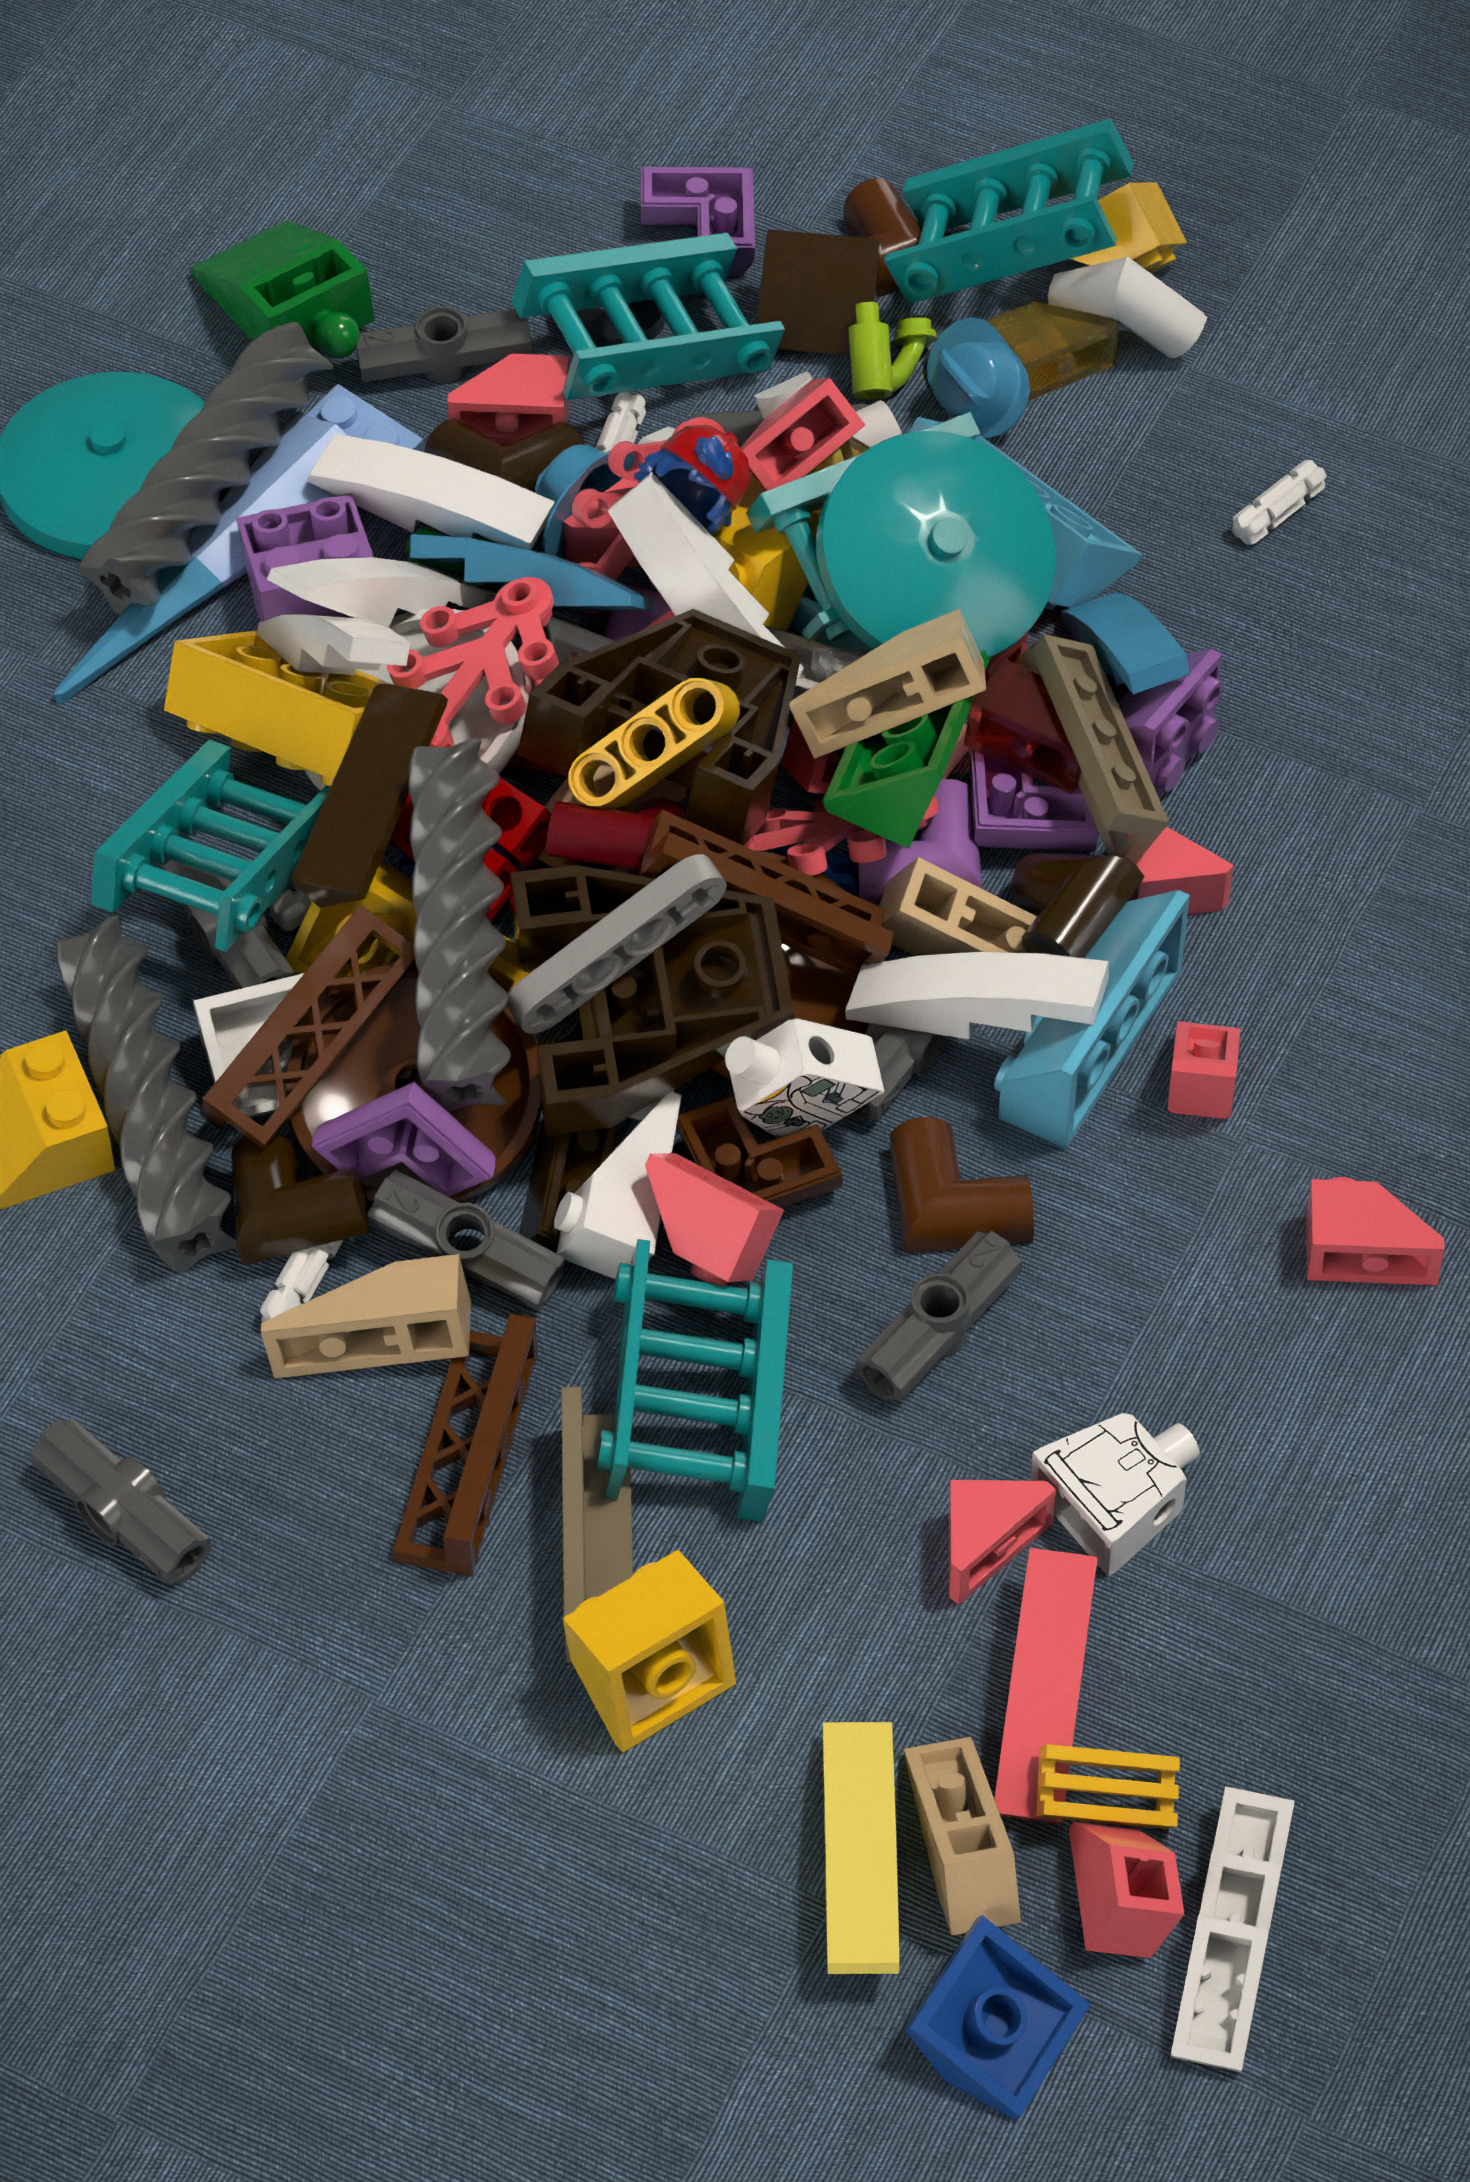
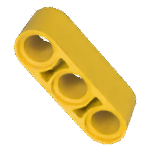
M690 678L681 682L576 758L568 773V784L572 794L581 803L593 807L611 809L629 804L722 738L736 725L740 715L739 701L736 694L727 685L704 678ZM709 691L715 699L716 711L709 722L700 725L693 714V706L700 694ZM658 727L665 737V748L657 759L651 761L645 755L643 741L651 729ZM608 763L614 771L615 783L609 793L601 797L595 790L593 777L601 765Z

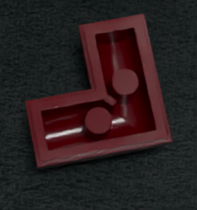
M666 798L648 800L642 803L634 813L556 801L549 821L545 853L552 857L640 871L656 815L661 810H665L685 819L686 812L676 802Z

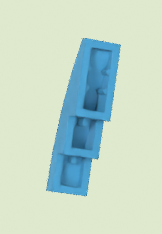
M411 534L410 558L432 563H465L464 582L488 587H503L513 580L524 577H534L543 580L549 585L554 597L552 611H653L654 598L602 572L550 554L472 538Z
M1114 592L1061 611L1062 620L1075 640L1093 645L1105 675L1109 674L1116 685L1125 683L1132 694L1191 675L1187 654L1170 632L1145 606L1128 595Z

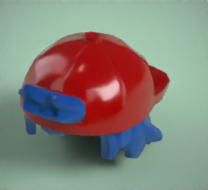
M710 425L685 426L668 438L660 446V451L647 455L645 457L646 462L638 466L640 471L634 473V477L639 483L652 472L713 537L717 536L722 525L726 527L731 525L732 512L736 510L750 483L748 458L737 444L739 439L730 431L725 434Z

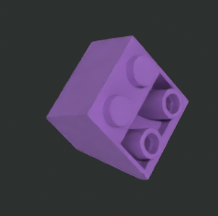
M352 494L326 497L314 502L276 510H264L257 514L236 518L253 599L260 622L280 615H319L354 618L302 599L267 580L271 568L319 559L374 558Z
M1212 648L1187 654L1191 675L1136 694H1132L1129 691L1118 703L1157 795L1162 790L1169 792L1175 787L1183 774L1186 762L1196 751L1204 753L1210 747L1218 732L1219 722L1215 720L1216 704L1221 697L1224 687L1223 682L1219 681L1222 654Z

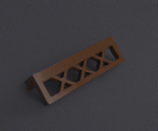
M661 810L654 818L638 876L658 878L681 860L693 855L704 854L711 859L727 884L726 890L774 898L782 944L858 977L862 965L881 962L889 954L894 932L881 927L885 912L884 908L665 810Z
M360 904L206 1093L202 1100L200 1115L220 1130L228 1122L264 1150L416 962L413 949L414 944ZM375 939H378L400 956L387 973L360 976L358 960ZM351 970V977H345ZM376 986L364 1001L362 987ZM353 988L356 1012L349 1021L321 1024L318 1004L333 990ZM311 1014L312 1025L303 1026ZM337 1034L328 1047L324 1049L323 1035ZM314 1037L317 1060L309 1070L281 1072L280 1056L296 1038ZM272 1068L273 1074H267V1072ZM298 1083L285 1098L283 1084ZM275 1085L278 1108L263 1127L238 1109L255 1087Z
M510 1314L503 1337L470 1331L469 1356L452 1358L394 1546L393 1555L395 1562L473 1577L538 1356L536 1318ZM471 1353L497 1358L491 1378L479 1385L476 1384L466 1370ZM461 1385H463L466 1392L459 1395ZM476 1404L481 1412L475 1432L467 1438L460 1440L450 1425L451 1418ZM446 1439L450 1447L442 1450L444 1441ZM460 1459L464 1469L458 1489L444 1496L433 1481L436 1471ZM429 1495L433 1503L425 1506L427 1497ZM443 1515L447 1521L443 1536L444 1549L414 1543L418 1528Z

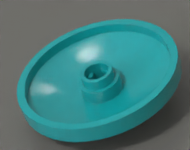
M103 372L85 375L59 383L43 391L26 403L12 417L0 436V501L4 511L16 528L38 545L65 556L83 559L85 553L95 541L109 531L117 512L128 499L140 491L149 471L163 456L170 452L178 434L192 418L201 412L205 402L196 394L175 382L135 372ZM226 488L221 490L219 493V503L225 493ZM197 528L190 530L189 535H191Z
M939 431L910 432L891 437L870 447L847 467L833 485L824 502L817 526V562L824 589L844 623L872 649L879 647L905 630L960 609L978 650H985L990 661L1012 647L1034 625L1041 615L1052 590L1056 568V547L1049 516L1040 497L1027 478L1009 460L990 447L961 435Z

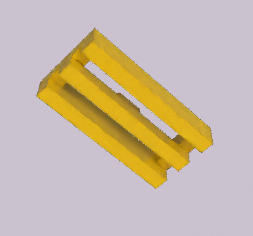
M1051 1744L1039 1747L1036 1817L1166 1830L1176 1828L1178 1826V1813H1173L1174 1801L1179 1799V1785H1175V1773L1180 1771V1757ZM1055 1763L1157 1773V1783L1055 1773ZM1054 1789L1156 1799V1811L1054 1801Z

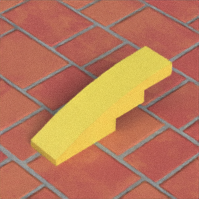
M823 1722L827 1974H899L898 1883L892 1722Z

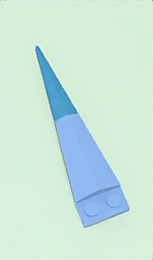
M337 384L305 416L297 414L280 433L281 441L279 445L268 447L250 467V483L244 486L233 487L220 501V522L216 525L198 527L188 538L191 554L189 563L181 566L166 567L159 571V602L152 606L130 604L55 689L54 697L56 703H65L144 642L247 573L236 518L257 514L264 510H276L314 502L326 497H338L307 482L310 472L334 434L386 442L421 452L425 450L424 440Z

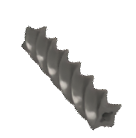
M291 322L277 326L267 332H262L259 337L246 347L238 357L231 370V374L218 383L207 397L201 412L192 418L178 434L170 452L163 456L149 471L140 491L128 499L117 512L109 531L98 538L85 553L78 571L103 591L112 610L117 614H122L128 605L132 603L152 606L159 602V570L189 563L191 559L188 539L189 531L201 526L216 525L220 522V491L228 487L244 486L250 483V451L257 448L279 445L281 441L278 423L279 413L288 409L307 407L310 403L308 390L309 374L316 371L333 369V364L311 347L302 327L298 323Z
M475 738L446 748L416 747L413 750L409 765V790L414 806L411 818L410 841L416 861L412 875V897L417 914L413 949L416 965L419 970L415 991V1007L421 1027L417 1043V1066L425 1092L447 1112L468 1105H504L506 1100L494 1089L492 1083L511 1058L510 1050L490 1029L493 1020L506 1007L509 1000L507 992L488 973L492 962L506 946L505 937L486 918L491 905L502 895L504 884L483 861L488 851L502 836L501 828L481 807L488 794L498 785L500 777L492 767L478 757L481 740Z
M109 916L87 934L58 941L56 944L57 964L61 979L72 998L73 1014L77 1029L88 1047V1058L93 1078L101 1094L104 1096V1108L109 1128L117 1144L120 1146L121 1163L125 1178L137 1198V1212L142 1231L150 1246L161 1260L177 1273H184L205 1256L237 1247V1240L226 1235L220 1229L222 1216L230 1204L231 1196L228 1192L210 1184L203 1178L204 1168L213 1153L214 1145L211 1141L194 1134L186 1128L187 1118L197 1100V1095L193 1090L177 1084L169 1077L171 1065L181 1047L177 1041L161 1035L153 1028L155 1015L164 1001V996L162 993L146 987L137 980L139 966L145 958L148 948L140 942L122 936L119 927V917Z

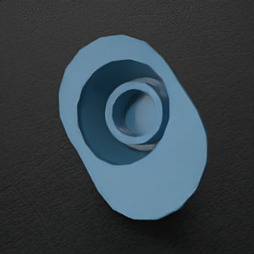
M968 317L955 321L940 334L931 349L927 363L928 383L933 395L951 419L971 412L980 431L979 435L983 438L988 439L1003 435L1017 424L1028 403L1030 394L1029 378L1021 360L998 330L984 319Z
M573 445L563 450L538 476L535 493L555 502L543 534V553L561 559L566 558L563 521L573 514L572 504L579 492L585 489L605 492L623 479L615 475L609 468L608 456L611 450L604 453L589 445ZM631 453L624 459V470L629 469L634 462Z

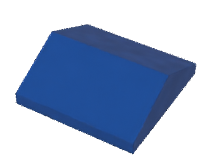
M982 1915L975 1919L904 2030L945 2082L1015 2120L1024 2113L1091 2004Z

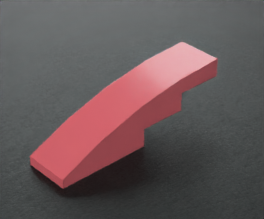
M1035 1548L1029 1549L995 1792V1802L1002 1817L1063 1824L1062 1819L1036 1817L1039 1747L1046 1744L1073 1747L1098 1557ZM1055 1763V1773L1069 1774L1070 1765ZM1054 1789V1801L1065 1802L1067 1790Z

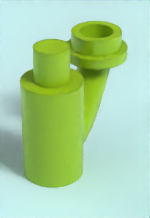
M862 302L855 306L857 324L848 328L853 397L860 400L883 399L893 395V392L900 389L910 379L924 351L925 345L937 340L936 330L932 329L931 320L928 318H907L897 322V332L893 335L894 343L903 347L891 365L889 326L879 320L878 303Z

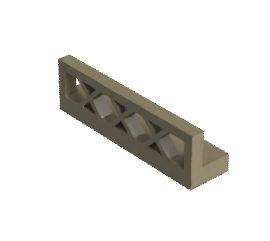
M1043 634L1031 650L1045 684L1040 690V695L1108 855L1128 858L1134 864H1137L1170 822L1093 645ZM1124 833L1131 834L1127 841L1125 840Z
M561 1387L564 1617L572 1613L583 1601L604 1594L633 1575L631 1469H626L618 1499L604 1498L607 1472L595 1470L596 1455L601 1431H611L613 1414L583 1415L582 1387ZM565 1634L566 1662H571Z

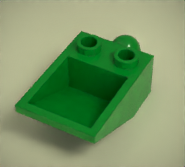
M288 220L190 267L192 277L251 341L259 337L262 332H267L277 326L296 322L302 327L309 344L314 350L319 349L330 358L340 359L349 356L357 348L356 344L360 339L359 328L375 321L367 269L337 238Z

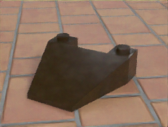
M691 609L558 665L529 693L518 755L540 764L550 772L568 776L572 763L580 754L681 682L690 678H704L727 685L736 694L739 701L740 715L736 725L726 735L665 777V779L691 790L685 820L744 846L766 821L790 713L789 702L793 699L802 655L698 610ZM709 691L700 694L693 706V714L696 721L703 725L711 720L716 711L715 699ZM658 727L651 729L643 741L645 755L652 761L657 759L665 748V737Z
M578 865L510 873V907L519 963L550 959L656 878ZM726 890L720 901L710 910L589 999L595 1038L537 1046V1076L546 1136L611 1128L725 1060L728 1047L738 1037L745 1036L757 1040L784 1022L794 1019L774 898Z

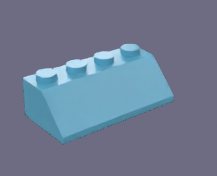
M917 417L908 433L919 432L942 422ZM978 435L975 441L1000 453L1027 478L1040 497L1049 516L1056 547V568L1052 590L1044 608L1053 610L1056 605L1074 607L1088 602L1138 563L1143 554L981 435Z
M1175 890L1125 903L1085 957V959L1109 961V980L1095 1024L1091 1025L1037 1016L1032 1032L1026 1031L1024 1037L1025 1046L1017 1058L1009 1055L1002 1063L996 1076L994 1089L1000 1092L998 1119L1067 1149L1182 971L1189 894Z

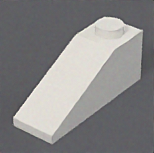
M672 1091L666 1094L575 1194L568 1192L563 1197L554 1220L555 1229L561 1230L556 1254L564 1257L566 1261L616 1279L619 1262L631 1264L637 1239L651 1241L649 1259L654 1255L661 1214L645 1164L650 1153H672L681 1101L680 1094Z

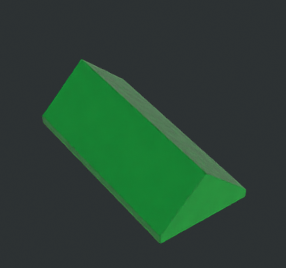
M982 650L979 652L984 661V670H986L989 658L986 651ZM975 695L846 746L822 801L827 812L909 849L940 784Z

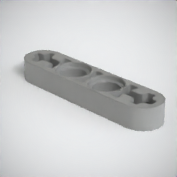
M704 854L693 855L681 860L520 980L507 995L509 998L507 1008L521 1029L526 1033H539L551 1028L710 910L725 894L727 887L725 879L711 859Z

